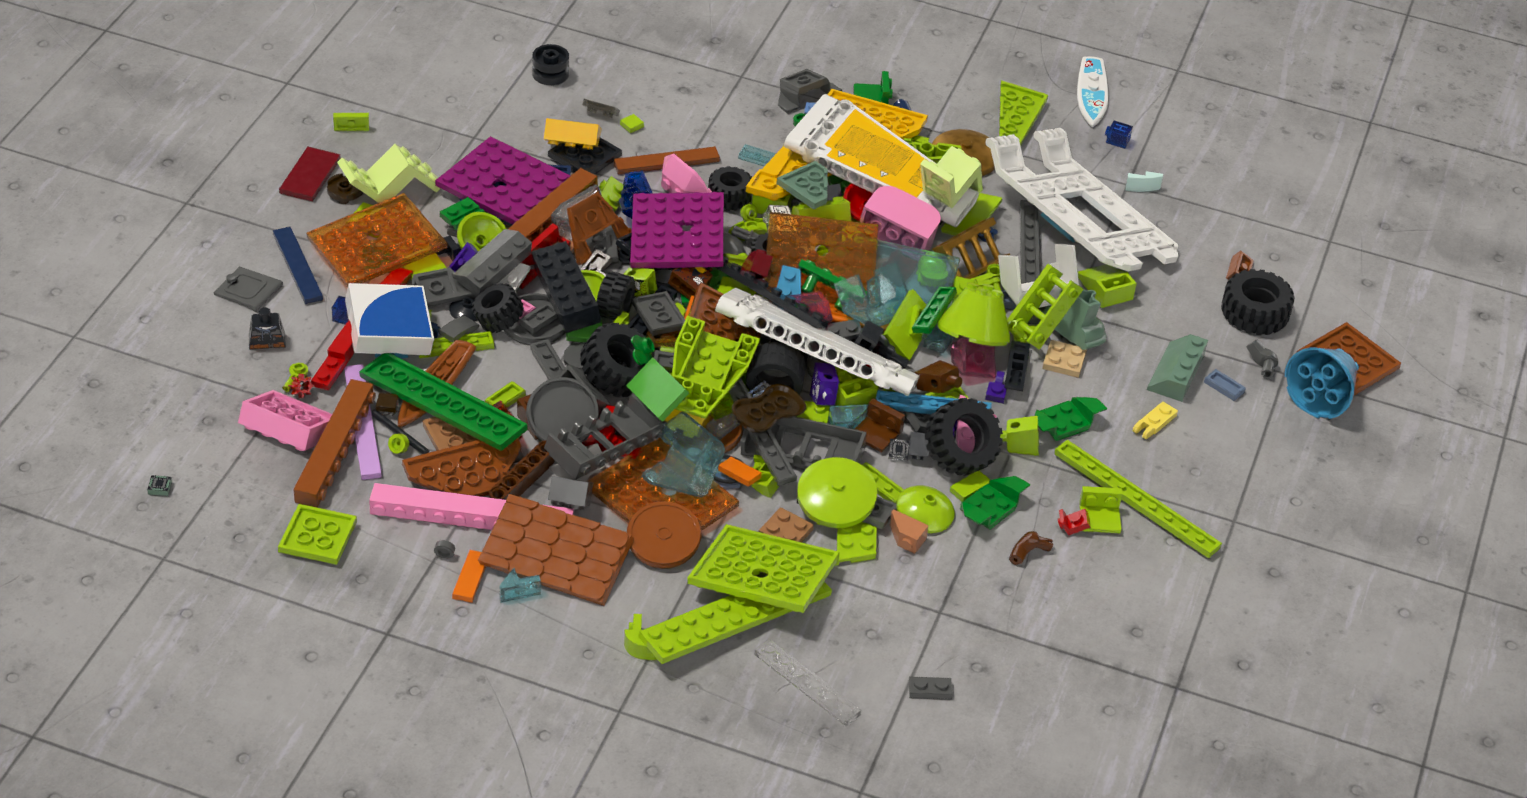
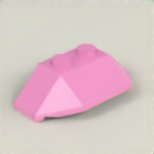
M675 154L664 157L661 186L669 193L712 192L709 188L707 189L698 173Z

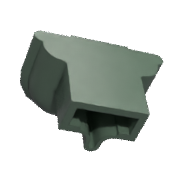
M1083 290L1055 328L1057 332L1083 350L1100 346L1106 342L1107 338L1103 323L1096 317L1101 303L1094 298L1096 292L1093 290ZM1051 306L1046 307L1041 312L1046 314Z

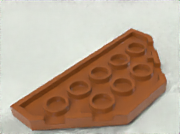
M517 438L504 450L500 451L481 440H476L403 459L402 466L409 481L430 490L482 497L489 495L490 489L510 471L522 446Z

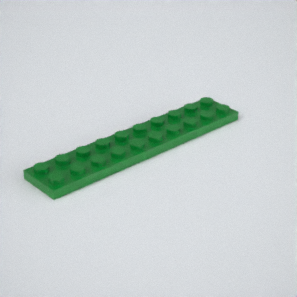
M391 353L381 354L359 371L360 377L391 394L398 395L402 400L500 451L504 450L528 430L527 423Z

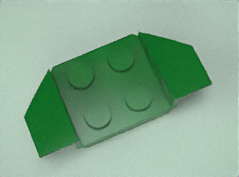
M1072 397L1071 401H1066L1040 411L1036 410L1034 416H1038V427L1042 432L1048 431L1055 441H1059L1089 430L1093 423L1094 414L1107 410V407L1097 398Z
M1017 476L989 480V484L984 485L965 501L961 502L960 510L964 512L965 517L991 530L1015 511L1019 503L1020 493L1031 484Z

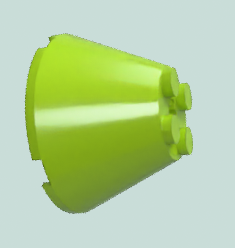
M968 282L964 290L937 323L938 328L956 338H959V335L968 337L969 342L989 346L1007 345V342L1010 343L1011 338L1002 296L1003 292L993 290L994 286L989 284H983L982 287L976 283Z

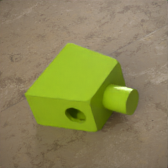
M1038 416L1007 420V430H1002L1003 434L1000 435V438H1003V442H1007V451L1009 453L1039 456Z

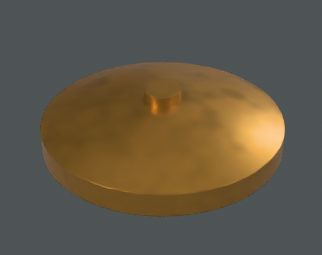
M966 129L950 130L938 135L932 142L934 145L938 143L961 145L966 155L980 161L982 176L995 170L991 149L985 143L989 137L980 132Z

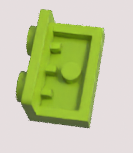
M610 176L607 181L603 180L598 186L600 190L596 192L609 203L615 212L628 188Z

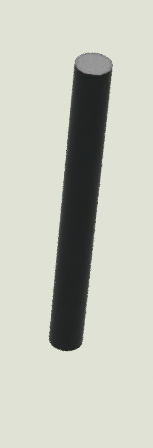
M376 409L371 412V415L395 434L406 435L409 445L421 454L429 453L428 448L382 413L376 411Z

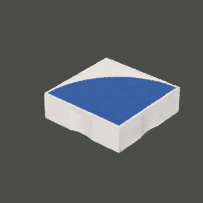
M348 284L345 302L348 319L352 326L351 336L354 353L430 355L434 336L423 286Z

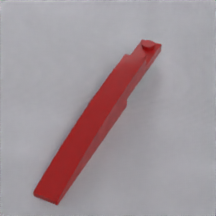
M396 267L380 284L406 285L413 271ZM350 320L327 349V358L311 379V384L314 387L329 391L354 355Z

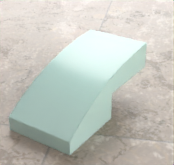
M1146 171L1145 175L1128 173L1125 191L1148 192L1159 190L1163 174Z

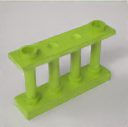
M1049 263L1007 319L1008 323L1016 320L1020 327L1030 335L1026 341L1039 350L1084 290L1072 280L1068 284L1062 281L1060 278L1063 273ZM1055 285L1063 290L1057 299L1049 294ZM1044 300L1052 305L1046 314L1038 309ZM1033 315L1041 320L1035 329L1027 324Z

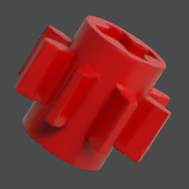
M299 374L298 378L291 377L293 381L288 387H291L293 390L292 395L298 394L299 398H304V393L311 395L310 390L314 387L310 382L311 377L304 379V374Z

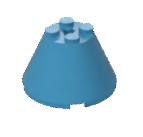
M1315 347L1305 348L1295 353L1286 365L1284 376L1287 378L1288 386L1286 388L1293 402L1301 410L1316 418L1332 419L1343 414L1351 405L1359 366L1348 353L1340 348L1336 350Z

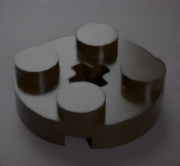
M343 173L332 176L327 182V194L341 204H348L349 201L363 195L361 190L350 184L347 177L343 176Z

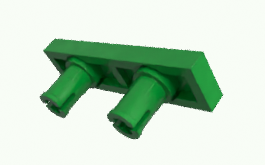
M801 259L798 264V269H801V273L808 276L801 288V291L805 294L811 295L817 282H821L841 292L834 305L839 311H844L850 298L861 303L865 302L867 291H865L864 287L857 284L853 285L842 276L837 277L826 268L821 269L810 260L805 261Z

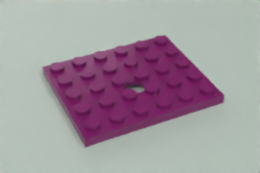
M490 136L437 178L435 186L461 199L469 197L479 205L480 209L513 225L535 207L538 202L547 197L550 192H553L561 183L566 181L570 175ZM496 182H504L507 185H500L496 188L493 184Z
M724 192L640 193L633 195L631 268L723 267ZM690 225L692 227L690 231H683L682 226Z

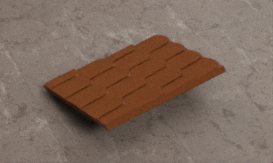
M509 494L478 561L487 567L605 606L634 538L625 531L601 525L599 522L565 513V511L541 505L539 502Z

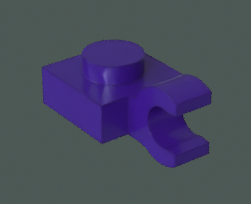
M997 371L995 382L989 381L985 400L1004 404L1007 392L1003 384L1005 372Z

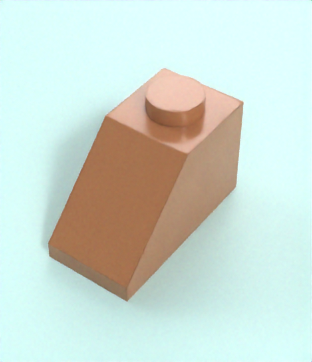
M892 510L890 527L897 546L915 554L927 539L928 525L899 511Z

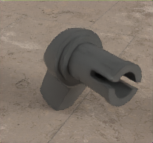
M1257 339L1246 347L1253 360L1263 367L1261 371L1263 378L1270 379L1273 377L1274 368L1278 366V357L1273 351L1265 348Z

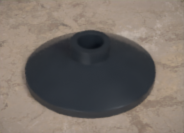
M476 297L451 302L449 306L451 316L454 319L466 316L474 322L478 321L472 312V303Z

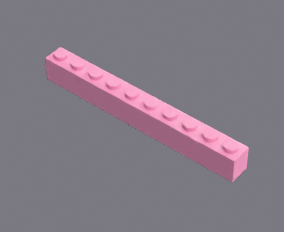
M374 483L369 500L370 514L488 530L493 529L506 503V500L378 483ZM545 505L574 515V509Z

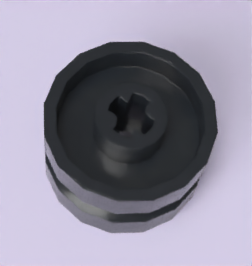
M546 44L537 47L533 51L532 76L535 81L540 84L554 86L562 84L569 78V53L567 49L556 44Z

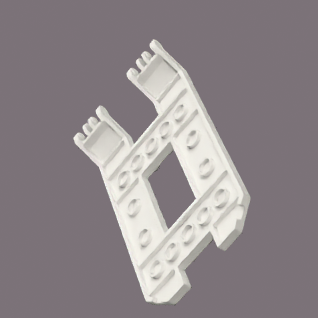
M1062 128L1034 132V138L1039 142L1043 164L1052 172L1036 175L1025 166L1020 142L1015 135L986 139L985 143L991 149L996 174L1004 179L1005 183L1011 185L1022 194L1029 203L1034 204L1071 235L1076 242L1095 255L1100 262L1126 271L1141 269L1143 263L1136 257L1151 254L1163 264L1176 262L1178 258V244L1072 159L1067 133ZM1083 197L1122 230L1106 233L1067 201L1066 198Z

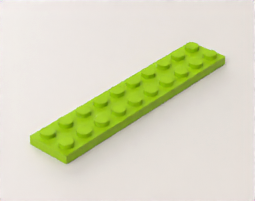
M824 582L810 604L831 596L832 589ZM729 595L639 631V638L658 661L664 664L790 613L792 610Z

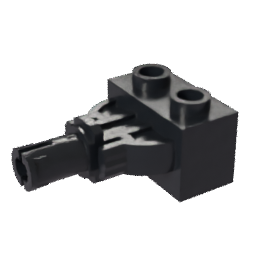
M867 320L853 343L885 359L896 362L902 366L901 368L905 369L909 359L895 352V347L882 335L883 328Z

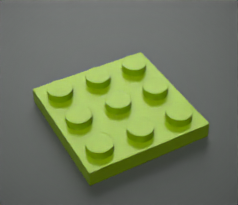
M298 504L278 545V552L337 565L357 523V516Z

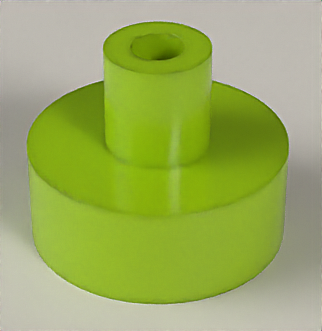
M393 434L389 438L388 447L395 454L404 453L409 447V440L404 434Z

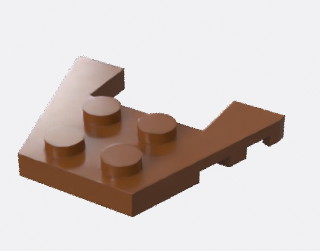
M598 192L567 208L578 265L585 263L592 255L586 239L610 225L617 239L632 232V229L625 225L624 220L614 213L613 208Z

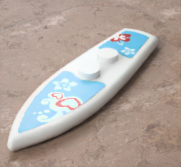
M1086 56L1082 58L1080 65L1077 101L1082 116L1092 128L1100 122L1107 110L1108 83L1104 60L1098 57Z

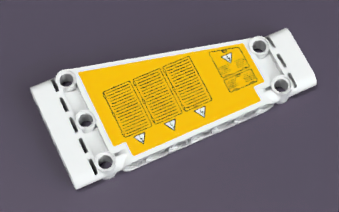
M824 94L789 133L784 143L785 148L802 155L804 161L808 163L817 161L826 167L829 173L872 193L883 186L896 187L935 207L940 213V220L954 227L960 224L979 196L978 191L968 188L955 206L950 208L924 192L920 164L924 159L929 162L932 160L849 100L840 101Z

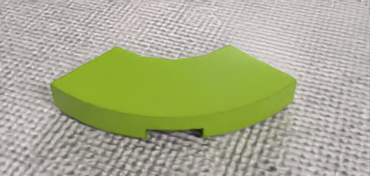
M753 218V220L741 221L734 225L750 232L753 230V232L759 235L769 232L765 218ZM734 226L729 229L728 233L732 234Z

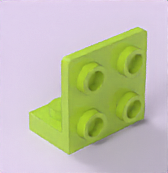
M1082 486L1079 508L1080 510H1087L1091 527L1083 531L1121 533L1119 507L1122 498V488Z

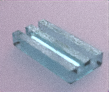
M745 144L738 155V159L765 166L776 153Z

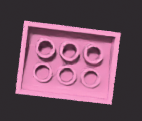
M272 390L243 401L238 423L244 425L248 430L259 431L265 437L276 438L282 444H290L299 451H306L317 445L332 414Z

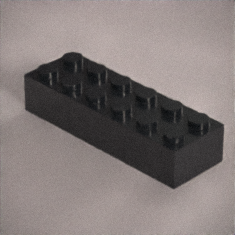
M567 242L556 243L555 245L532 251L534 269L565 333L601 323L598 304Z

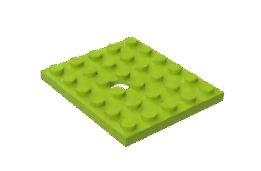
M726 524L689 574L687 584L804 613L839 560L840 552ZM760 572H764L767 574V576L763 578H759L756 575H759Z

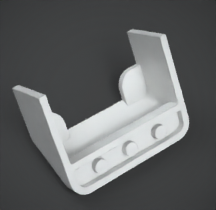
M1055 244L1056 262L1050 265L1063 273L1060 279L1066 284L1072 280L1079 285L1075 245ZM998 255L1001 285L1017 306L1034 282L1021 284L1018 256ZM1055 285L1049 294L1057 299L1062 289ZM1044 300L1040 307L1050 306L1051 304Z

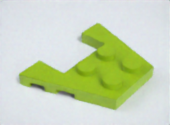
M860 522L851 527L837 528L836 551L840 553L839 560L835 566L845 561L855 563L876 559L877 527Z

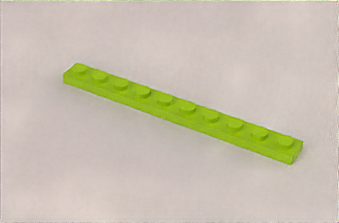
M1066 440L1055 449L1054 454L1102 487L1122 488L1121 500L1207 558H1210L1221 548L1222 543L1069 440Z

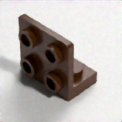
M873 398L868 404L867 417L854 430L867 432L866 445L879 452H883L891 444L890 439H896L903 432L905 415Z

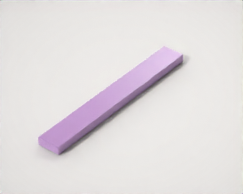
M363 364L345 366L346 385H348L350 379L366 382L359 374V371L364 368ZM369 404L368 415L362 418L361 429L355 431L361 480L382 478Z

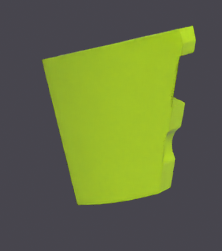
M754 455L755 463L752 468L761 472V478L751 486L760 494L771 498L780 486L777 485L762 456Z

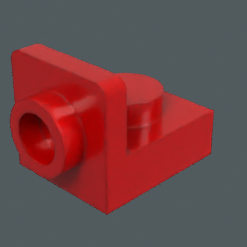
M1063 509L1059 510L1060 518H1058V524L1061 529H1065L1068 536L1091 528L1086 509L1066 515Z

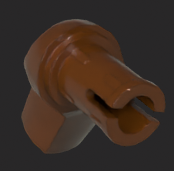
M1036 531L1027 532L1014 545L1009 560L1014 565L1021 564L1028 552L1034 548L1049 552L1053 547V540L1039 536Z

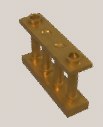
M994 217L982 220L932 248L935 255L942 253L946 257L954 277H962L952 254V248L954 247L958 248L969 272L963 278H974L985 272L989 265H999L998 255L1000 253L990 233V227L996 224ZM979 233L984 235L994 257L989 262H987L977 239V234ZM967 240L971 241L981 266L977 269L974 268L964 246ZM954 282L950 283L948 286L953 287Z

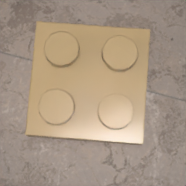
M1051 340L1042 369L1079 378L1087 350H1083L1076 345Z

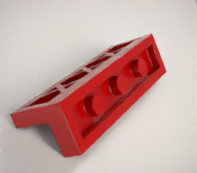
M552 223L532 241L531 252L552 246L557 241L561 243L566 241L568 246L571 245V242L560 236L558 226ZM530 254L521 263L528 266L533 265L532 255ZM535 269L529 270L526 278L519 286L520 289L526 287L538 276Z

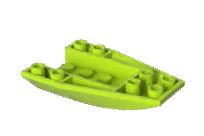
M687 316L675 342L672 376L689 394L675 409L706 419L749 368L760 338L742 333L739 341L736 342L705 332V321Z

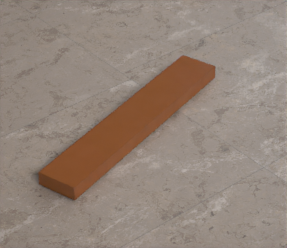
M716 146L616 158L614 159V166L619 175L663 169L664 157L675 154L688 166L720 162V156Z

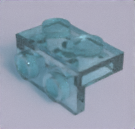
M937 324L930 334L922 333L923 347L940 353H944L955 339L954 336L940 330Z

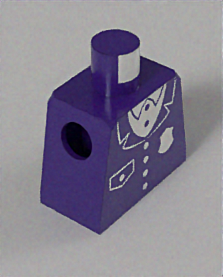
M815 362L810 396L817 405H835L839 385L835 366L830 363Z

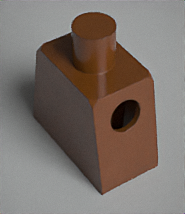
M941 360L915 372V374L919 375L916 384L917 390L944 393L952 388H959L962 385V378L959 377L958 367Z

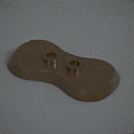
M782 384L770 385L761 395L754 398L739 399L732 405V412L738 423L754 433L764 432L770 429L777 420L797 417L806 410V404L802 397L790 387Z

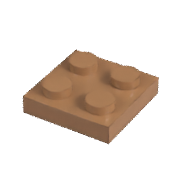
M780 507L759 529V532L802 543L813 531L814 524Z

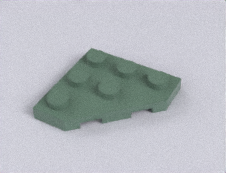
M813 161L777 178V185L810 208L816 209L827 204L828 169L817 161Z

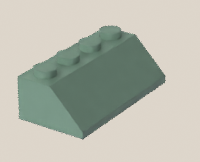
M1190 334L1169 342L1147 386V390L1182 402L1205 356L1208 340Z

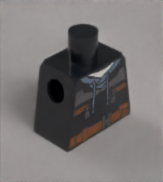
M263 307L259 310V314L251 315L249 350L286 348L285 331L279 313H271L269 308Z

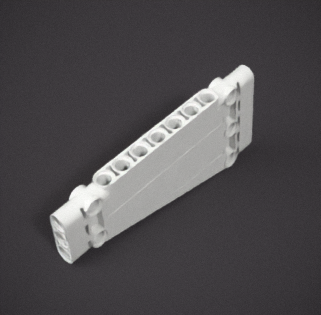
M734 288L722 295L716 306V312L730 318L733 317V321L742 326H750L757 332L861 378L870 379L882 388L890 389L891 387L893 390L909 396L919 379V375L906 369H901L902 366L900 364L885 359L825 328H815L759 295L751 296L747 292Z

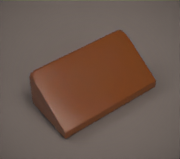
M1240 250L1231 259L1226 279L1229 280L1233 275L1239 274L1243 270L1249 271L1252 269L1254 260Z

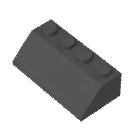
M504 229L453 273V277L477 297L481 291L500 282L531 254L532 242L519 231Z

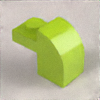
M633 614V622H629V629L624 630V647L626 651L638 659L657 660L639 638L642 614Z

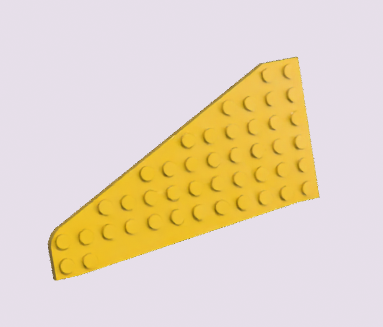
M831 89L828 93L829 96L837 100L851 101L855 106L903 140L904 138L910 139L919 135L928 119V115L835 89ZM783 146L764 168L759 169L746 186V192L768 198L772 201L783 198L790 193L776 184L777 178L809 163L803 160L802 155Z

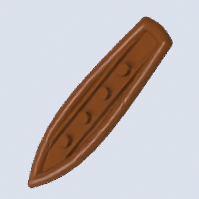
M455 340L425 371L453 385L475 352L476 346L467 341ZM403 400L398 414V426L402 428L422 417L427 412Z

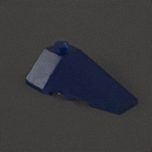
M643 170L625 173L619 205L622 213L631 219L633 216V195L653 193Z

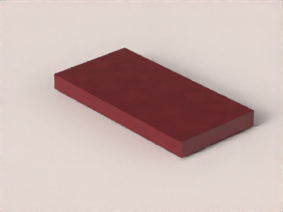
M307 146L280 186L279 193L313 202L338 164L337 162L341 159V155Z

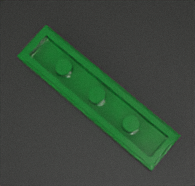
M938 287L912 326L913 333L930 334L957 294L956 287Z

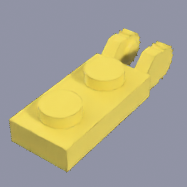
M1162 401L1134 425L1132 431L1139 433L1145 428L1146 430L1143 432L1142 437L1148 439L1177 416L1178 410Z

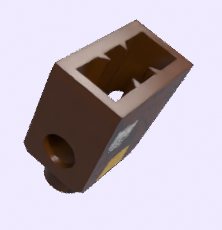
M712 267L676 268L671 272L668 284L690 300L691 295L695 296L700 282L709 286L713 276L710 273L712 272Z

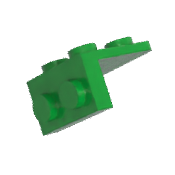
M882 71L880 84L855 83L853 86L854 95L888 104L893 94V89H891L892 78H889V71Z

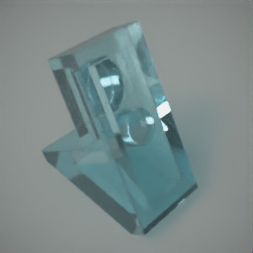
M515 568L510 571L499 586L500 603L541 595L539 575L518 579Z

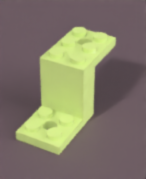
M394 144L367 171L363 168L358 169L351 160L348 162L341 158L337 162L350 184L384 207L414 177L436 193L441 189L435 186V180L438 177L431 172L432 168L426 162L422 163L415 154L410 155V152L404 146L399 147Z
M951 146L937 164L925 159L920 164L923 191L950 208L955 206L968 188L978 191L979 194L983 190L980 161L974 157H969L959 148L956 149Z

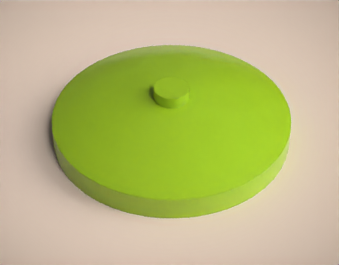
M832 457L813 463L802 473L798 482L797 498L802 511L814 522L831 528H846L862 522L872 513L877 500V485L872 474L858 462L847 458Z

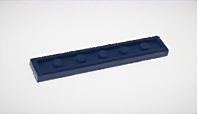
M291 226L273 230V236L304 304L322 301L323 295Z

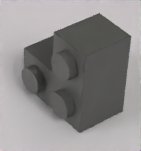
M552 476L548 500H552L553 505L564 506L566 503L570 504L569 508L584 510V507L590 506L594 483Z

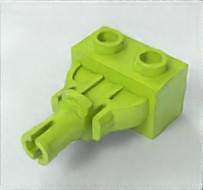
M835 366L839 380L835 404L842 414L866 406L873 398H876L878 386L874 381L861 378Z

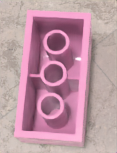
M883 186L878 188L865 204L857 231L919 262L921 257L926 255L932 247L941 217L938 210L932 205L896 187Z

